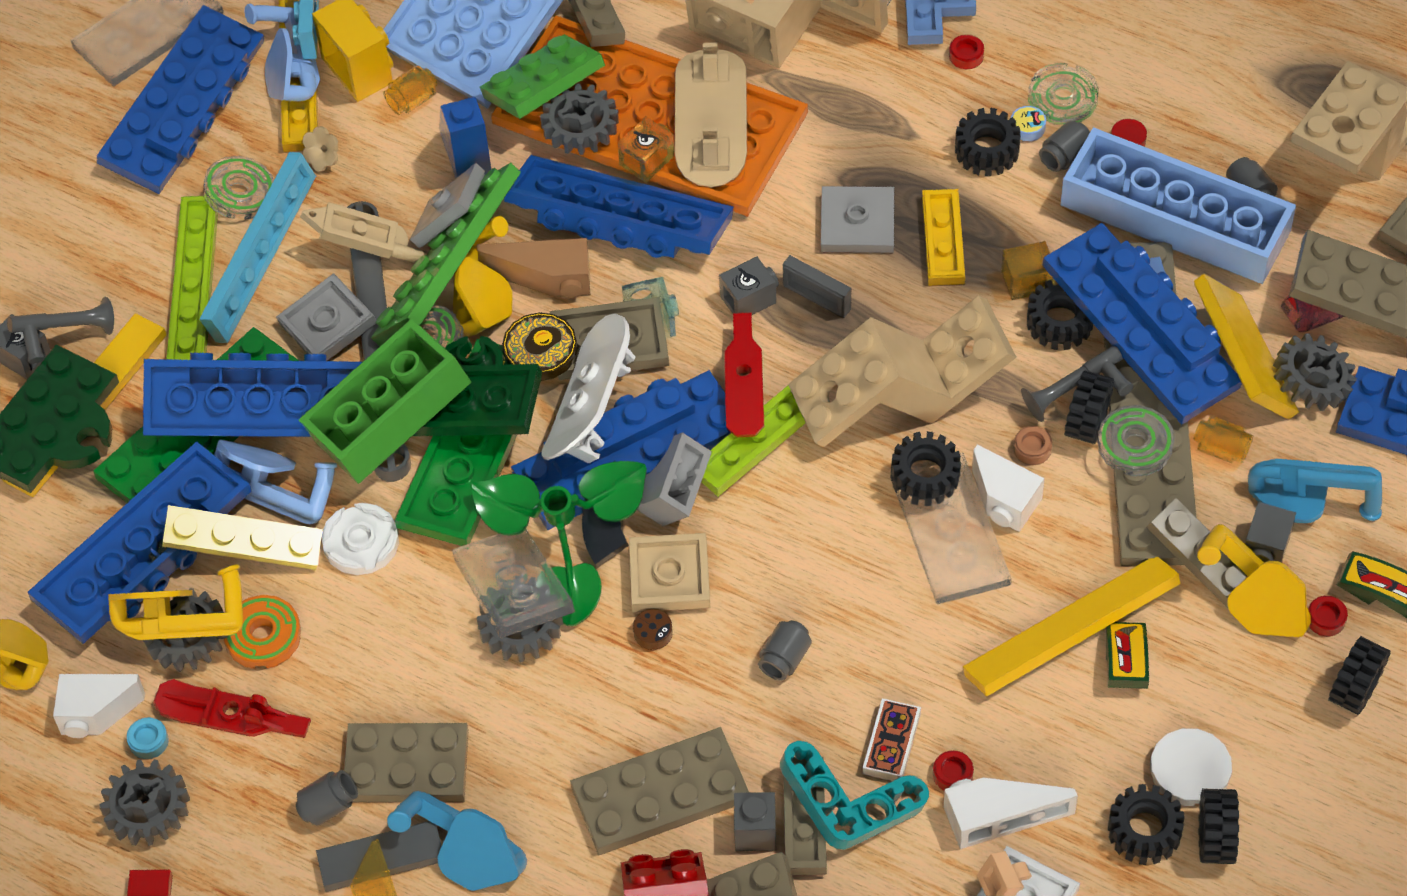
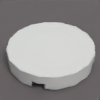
M357 503L354 504L355 507L346 510L343 507L326 521L322 531L323 550L330 564L341 572L353 575L370 574L385 567L395 556L399 545L398 529L390 513L378 505Z
M1182 728L1168 733L1156 744L1150 760V772L1154 784L1160 786L1159 792L1162 795L1168 790L1172 793V802L1178 799L1183 806H1195V804H1199L1202 788H1227L1232 774V762L1225 745L1213 734L1200 729Z

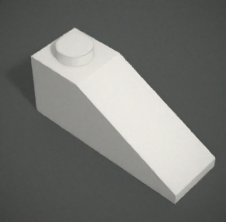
M983 777L973 781L970 779L959 780L945 789L943 808L960 849L1073 815L1076 811L1078 795L1073 788Z

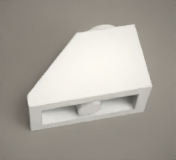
M977 444L973 450L972 472L985 514L991 517L996 524L1002 527H1010L1020 532L1042 500L1044 478Z
M59 674L53 717L61 735H67L72 738H84L87 735H101L144 701L145 691L139 675Z

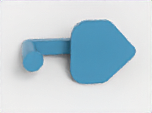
M1271 459L1256 463L1250 468L1248 473L1249 493L1258 502L1296 512L1294 523H1311L1323 515L1328 487L1365 490V501L1359 507L1361 516L1369 521H1375L1382 515V475L1377 469L1372 467Z
M415 791L402 801L387 818L388 827L394 832L401 833L407 831L411 826V818L415 814L448 831L438 854V866L447 878L468 890L475 891L514 881L526 868V854L520 847L508 839L503 825L476 809H464L460 812L430 794Z

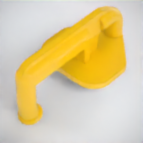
M495 216L487 223L455 272L452 318L455 322L456 330L462 336L471 337L510 317L512 314L513 295L508 281L501 274L478 261L477 244H483L495 236L504 237L507 234L508 223L502 216Z
M1218 524L1214 526L1197 552L1198 560L1205 565H1214L1221 559V550L1248 576L1232 590L1228 597L1227 605L1230 613L1253 634L1286 637L1304 636L1311 623L1304 582L1281 562H1263L1225 525Z
M239 564L231 565L217 572V575L221 576L223 581L225 613L171 615L170 597L193 596V590L108 594L111 623L118 631L137 640L236 634L243 625L242 588L238 572L240 566ZM143 598L144 617L127 618L126 599Z
M0 619V684L9 689L28 690L36 686L49 662L47 643L26 625L10 619ZM15 660L28 664L24 673L14 666Z

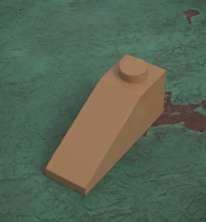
M587 238L477 244L479 262L501 274L509 282L552 297L575 298L591 295Z

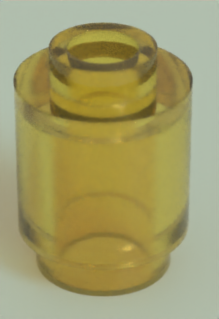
M414 66L390 82L388 89L383 91V95L389 107L397 115L403 112L409 113L436 95L435 87L437 86V81L429 69Z
M1211 415L1208 421L1201 419L1195 431L1193 441L1199 442L1198 451L1231 464L1234 461L1243 463L1250 450L1254 435L1247 433L1245 427Z

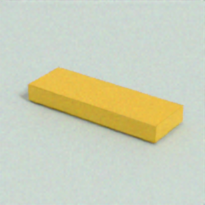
M958 189L922 190L928 286L965 284V266Z

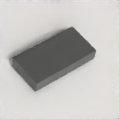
M791 255L784 261V287L840 317H846L851 310V287Z

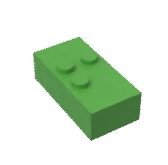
M411 318L299 419V422L316 444L359 484L463 391L471 381L456 358Z

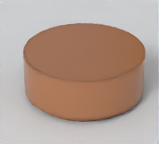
M1029 426L1021 429L1016 434L1014 454L1019 461L1028 465H1039L1050 457L1052 438L1045 429Z

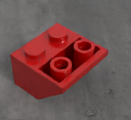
M680 849L671 852L669 856L653 858L651 855L641 854L630 857L628 861L620 862L624 896H709L702 852L694 853L693 850Z

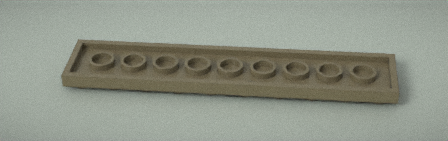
M1166 242L1130 243L1134 248L1136 246L1143 247L1149 258H1161L1164 271L1171 279L1173 292L1176 294L1172 245ZM1104 337V348L1107 350L1112 345ZM1122 359L1115 366L1128 382L1133 384V389L1129 394L1120 396L1113 386L1109 405L1110 417L1116 412L1128 408H1141L1152 411L1160 416L1168 425L1171 433V444L1167 453L1160 460L1145 466L1127 465L1113 458L1121 566H1137L1150 558L1158 556L1168 565H1184L1146 527L1175 498L1196 517L1188 421L1181 425L1130 365ZM1125 412L1118 415L1113 420L1117 422L1119 419L1125 416L1142 415L1143 412ZM1145 413L1143 418L1129 417L1123 419L1118 424L1110 422L1112 452L1125 461H1128L1129 456H1147L1156 449L1163 452L1166 447L1167 432L1165 427L1157 418L1148 413ZM1130 421H1140L1151 426L1156 437L1154 445L1149 450L1141 453H1134L1124 449L1118 442L1117 437L1118 431L1123 424ZM1139 424L1127 426L1121 434L1123 443L1135 450L1146 448L1152 440L1151 432L1148 428ZM1156 452L1154 455L1144 459H1131L1130 462H1148L1158 457L1160 453Z

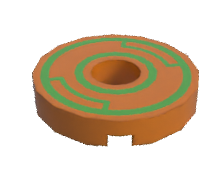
M259 595L243 600V625L239 632L228 635V638L224 639L226 650L233 660L247 668L256 669L255 666L275 667L288 660L298 648L301 639V625L297 612L290 603L277 596ZM268 626L272 628V632L266 638L259 639L252 636V633L258 627Z

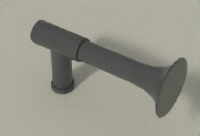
M103 297L101 304L90 310L55 314L19 315L7 318V327L10 333L23 332L28 353V363L30 364L40 363L45 360L37 333L39 330L78 325H95L103 328L105 333L110 335L114 329V311L108 297Z
M1113 345L1051 386L1035 392L1022 388L1021 394L1032 415L1038 421L1044 422L1046 408L1057 398L1075 388L1084 370L1097 374L1103 373L1104 376L1114 378V387L1120 396L1129 394L1133 389V384L1128 382L1116 368L1115 364L1121 361L1123 357L1119 349Z

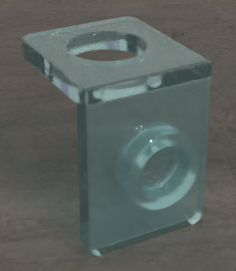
M663 277L622 286L623 302L640 300L631 297L634 293L641 290L651 291L647 297L642 299L659 297L670 337L676 336L674 316H679L678 304L675 294L668 295Z

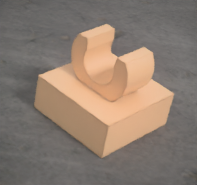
M1006 851L991 853L977 873L986 896H1016L1018 891L1024 888L1021 881L1032 877L1026 862L1011 864Z

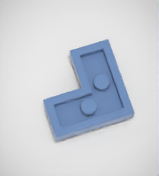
M905 0L908 45L943 44L942 17L976 16V0Z

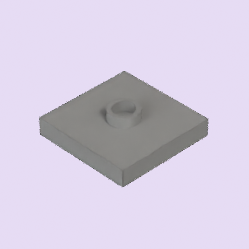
M477 163L428 201L410 238L418 248L426 245L468 211L485 175V171Z
M822 186L821 252L894 253V187Z
M334 273L276 316L279 324L307 354H326L327 360L376 324L375 316Z

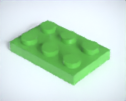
M564 34L552 38L546 46L535 53L523 56L519 63L506 71L494 74L490 81L480 86V90L484 99L521 119L605 66L601 53Z

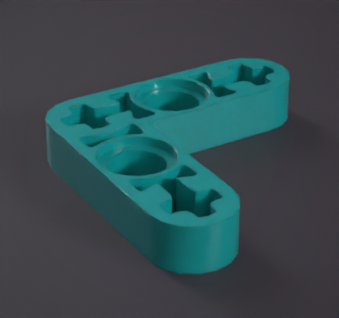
M796 741L789 744L780 760V769L825 841L836 849L844 850L851 848L916 816L922 811L929 798L928 787L922 779L907 775L850 802L817 749L805 741ZM794 756L798 760L805 759L807 761L805 768L801 763L793 764ZM808 775L810 779L807 782H804V779ZM814 787L827 789L831 795V801L828 803L816 801L811 795V789ZM904 791L906 794L914 793L916 795L914 801L911 798L900 801L897 807L894 803L898 801ZM869 804L881 806L885 810L886 818L880 821L872 819L866 812V806ZM837 807L838 811L835 815L833 810ZM837 823L840 826L848 825L850 827L848 834L844 830L838 832L835 829Z

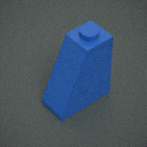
M476 97L441 105L439 129L455 178L459 177L475 163L485 171L484 174L486 175L491 170L485 122Z

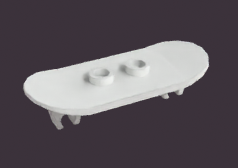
M615 313L607 315L597 322L587 334L581 345L574 371L551 432L542 449V457L545 460L559 457L565 453L587 463L599 459L600 454L593 451L603 447L604 441L593 428L603 417L617 376L622 377L630 373L631 368L625 365L633 362L635 359L634 354L628 349L630 331L625 317Z

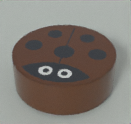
M649 609L641 612L633 623L636 642L648 650H657L665 647L673 635L670 617L658 609Z

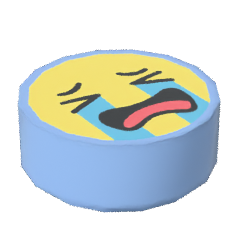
M1023 106L1013 112L1011 118L1013 117L1016 120V126L1020 127V140L1034 141L1043 136L1046 129V116L1039 108Z

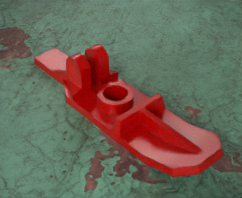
M752 312L733 313L734 339L724 351L726 428L736 438L755 437L765 427L762 348L754 341L752 336ZM741 373H749V374L746 375V376H740V375H739V374H741Z
M175 679L159 685L153 702L160 716L181 723L251 737L272 731L306 738L311 723L310 718L287 714L272 708L268 704L267 699L258 694H253L251 697L222 692L215 687L207 689L193 686ZM229 708H238V711L233 715L225 714Z

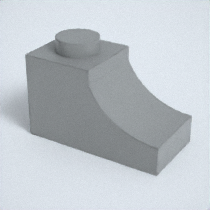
M684 433L675 435L662 460L646 475L643 498L637 510L662 526L689 517L712 451Z

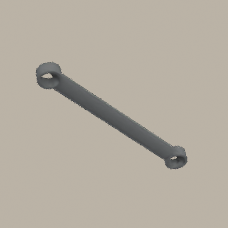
M358 201L347 207L379 217L377 208L365 201ZM350 248L356 297L377 320L380 314L387 308L381 256ZM377 324L361 334L364 360L380 347L371 339L378 328ZM405 443L387 458L388 468L379 465L374 470L380 479L395 482L403 479L409 473L411 459ZM394 453L404 457V461L398 467L395 466Z

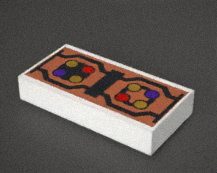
M882 698L863 765L864 775L890 781L904 776L921 715V707Z

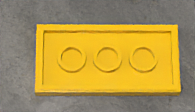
M1202 274L1194 280V286L1249 399L1284 418L1291 419L1299 413L1295 402L1291 400L1290 392L1281 391L1280 388L1283 386L1284 381L1274 378L1278 369L1273 366L1274 359L1242 295L1208 275Z

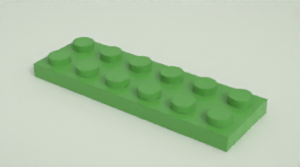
M512 163L499 170L492 168L483 177L468 211L428 243L431 249L427 255L421 256L411 268L413 273L411 279L405 281L395 291L393 297L396 301L392 307L386 308L376 320L378 328L371 339L379 346L384 344L411 318L419 326L421 325L520 175L521 171Z

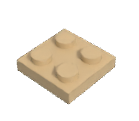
M706 533L629 537L632 612H643L649 609L663 611L710 608Z

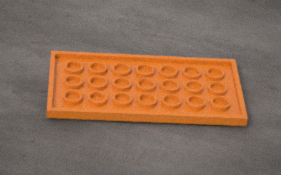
M555 15L530 54L546 46L552 38L564 34L590 47V44L579 23ZM625 40L624 44L590 47L601 53L605 66L578 83H580L582 90H587L590 85H594L595 93L597 94L602 90L607 91V98L615 100L619 123L616 124L617 134L609 135L610 143L608 145L599 142L597 144V152L587 147L585 148L584 155L579 154L578 148H573L571 153L690 196L733 206V212L748 217L806 118L808 104L746 82L747 157L745 167L737 178L726 185L712 188L698 186L682 175L677 167L675 158V71L681 59ZM575 85L568 88L569 91H574ZM542 105L521 119L496 106L491 114L492 124L552 145V139H545L544 130L541 126L540 115L543 114ZM633 131L656 136L659 139L658 145L657 139L649 146L640 145L637 142V135ZM634 139H636V143L641 149L635 145ZM561 145L560 147H558V148H560V149L565 150V149H564V145Z

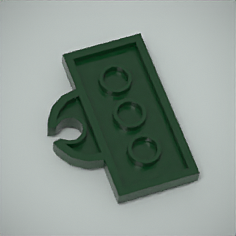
M468 336L448 344L445 349L456 358L471 383L413 436L529 434L542 377L539 365L507 364L498 344L484 336H481L479 339L481 351L473 358H466L472 351V344Z
M55 345L45 360L41 362L0 413V478L32 493L53 465L65 469L82 468L98 461L101 456L97 448L80 444L85 438L95 436L101 440L103 445L110 447L113 428L105 409L101 405L118 385L117 374L63 347Z

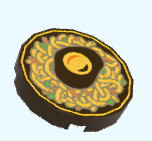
M542 312L528 314L514 321L505 332L502 343L507 364H538L542 371L541 381L554 379L565 373L572 365V360L575 358L578 350L575 332L570 324L555 314Z

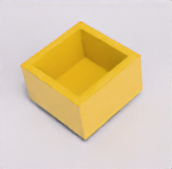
M336 0L312 13L322 60L357 102L393 83L391 68L394 65L386 47L389 45L388 36L381 26H374L368 11L362 4L357 5L354 0Z

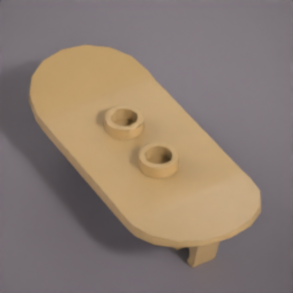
M717 42L703 43V50L695 51L683 57L678 62L675 71V158L677 167L687 180L698 186L712 188L726 185L737 178L745 167L747 157L746 66L744 60L738 55L718 49Z

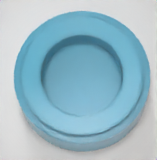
M151 717L139 719L127 731L129 748L138 758L152 759L158 757L168 746L169 738L166 728L158 719Z

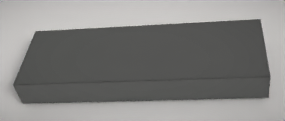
M428 821L412 825L405 832L389 831L316 850L325 892L437 864L438 854L442 846L437 825Z

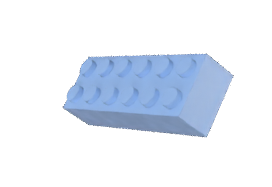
M1094 127L1063 178L1061 206L1150 241L1166 242L1172 245L1173 250L1260 284L1264 283L1291 232L1296 205Z

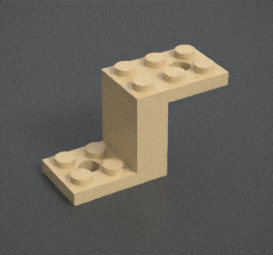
M685 0L690 30L779 69L820 8L880 33L883 32L888 24L887 0H754L752 4L746 0Z
M1347 61L1293 131L1291 142L1355 175L1361 170L1380 180L1407 144V87L1372 69L1367 71Z
M978 295L923 340L870 317L788 385L815 444L825 447L879 403L933 424L1013 361L1016 355L988 300ZM974 340L973 352L968 357H965V346L969 341ZM835 385H838L836 398L830 402L829 393Z

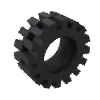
M984 108L978 109L977 116L971 111L967 113V120L962 117L956 129L955 154H957L958 162H963L964 169L968 171L973 167V174L979 175L980 170H984L985 176H991L992 170H996L997 175L1003 174L1004 167L1010 170L1013 167V162H1017L1020 151V127L1016 126V120L1013 117L1008 120V113L1002 111L999 116L996 115L997 109L990 108V113H985ZM981 137H992L999 140L1001 144L995 147H982L974 141Z
M1052 280L1045 281V289L1038 285L1035 288V294L1031 293L1029 297L1027 328L1031 330V336L1034 340L1040 337L1039 344L1045 347L1048 342H1051V349L1058 350V344H1063L1064 350L1071 349V342L1078 347L1082 344L1083 338L1085 340L1089 338L1090 331L1093 330V323L1058 283L1053 285ZM1053 308H1066L1072 311L1075 317L1067 321H1058L1050 318L1047 315V311Z
M1086 370L1082 372L1069 407L1070 411L1066 419L1065 436L1091 444L1097 442L1110 405L1114 378Z
M927 431L926 438H921V433L916 432L913 435V441L906 436L902 439V445L897 444L894 454H892L891 481H893V488L896 492L901 490L900 497L906 500L909 495L912 496L911 504L918 505L919 499L925 500L924 506H931L932 499L934 498L937 504L943 503L944 496L946 495L950 498L954 493V488L957 489L961 456L959 451L955 452L956 445L952 441L945 445L946 437L941 434L936 440L933 439L934 432ZM928 460L936 463L941 471L934 477H921L912 472L911 466L914 462Z
M1360 636L1343 662L1344 664L1338 672V677L1334 681L1328 700L1359 715L1365 708L1368 699L1371 698L1373 690L1376 688L1387 665L1391 651Z
M1139 784L1137 792L1131 786L1125 789L1124 796L1120 793L1116 797L1115 805L1112 804L1108 823V831H1110L1109 840L1111 844L1116 842L1115 850L1119 855L1124 850L1126 851L1125 859L1130 862L1133 861L1134 856L1140 857L1139 864L1146 865L1147 858H1152L1153 864L1160 863L1162 855L1167 860L1172 856L1173 849L1177 850L1184 828V811L1180 812L1181 804L1178 799L1171 802V792L1166 790L1163 796L1159 794L1160 786L1153 785L1152 792L1146 791V784ZM1148 813L1160 820L1162 829L1156 835H1141L1132 829L1130 820L1136 814Z
M1202 788L1199 801L1200 814L1198 817V844L1201 863L1235 864L1237 861V846H1239V800L1237 799L1238 793L1235 789Z

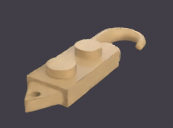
M328 202L326 207L303 210L300 216L320 234L319 239L390 259V257H395L415 263L421 256L427 255L429 252L409 247L407 234L398 225V222Z

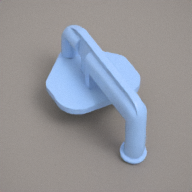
M247 4L244 11L245 18L249 24H255L256 21L283 22L286 26V29H278L266 58L265 81L269 97L286 101H306L310 99L317 90L320 76L316 59L303 60L301 46L294 45L292 28L294 24H298L295 22L294 8ZM298 77L301 86L290 85V78Z
M227 440L218 441L214 456L228 467L230 460L243 465L241 473L235 472L250 483L252 492L245 499L304 524H315L322 518L337 463L317 462L314 464L317 468V474L310 499L266 481L268 473L294 470L296 463L293 460L264 448Z

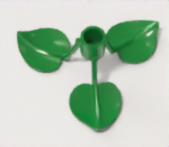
M617 461L592 468L582 477L579 483L580 494L587 501L579 499L576 494L571 495L562 486L547 488L540 498L539 490L530 478L519 474L501 475L489 480L473 482L471 490L479 516L491 530L498 534L512 536L523 533L529 524V517L537 518L542 511L547 522L557 527L565 567L555 566L545 571L538 581L537 589L540 592L548 587L551 599L558 598L563 624L566 626H576L586 620L597 607L602 593V584L597 570L591 564L582 563L572 566L565 525H568L575 516L574 506H579L583 509L593 507L597 517L609 522L625 520L633 515L639 508L643 498L647 469L644 463L634 461Z

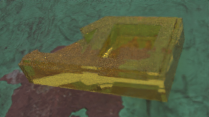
M378 839L371 842L350 885L353 896H397Z

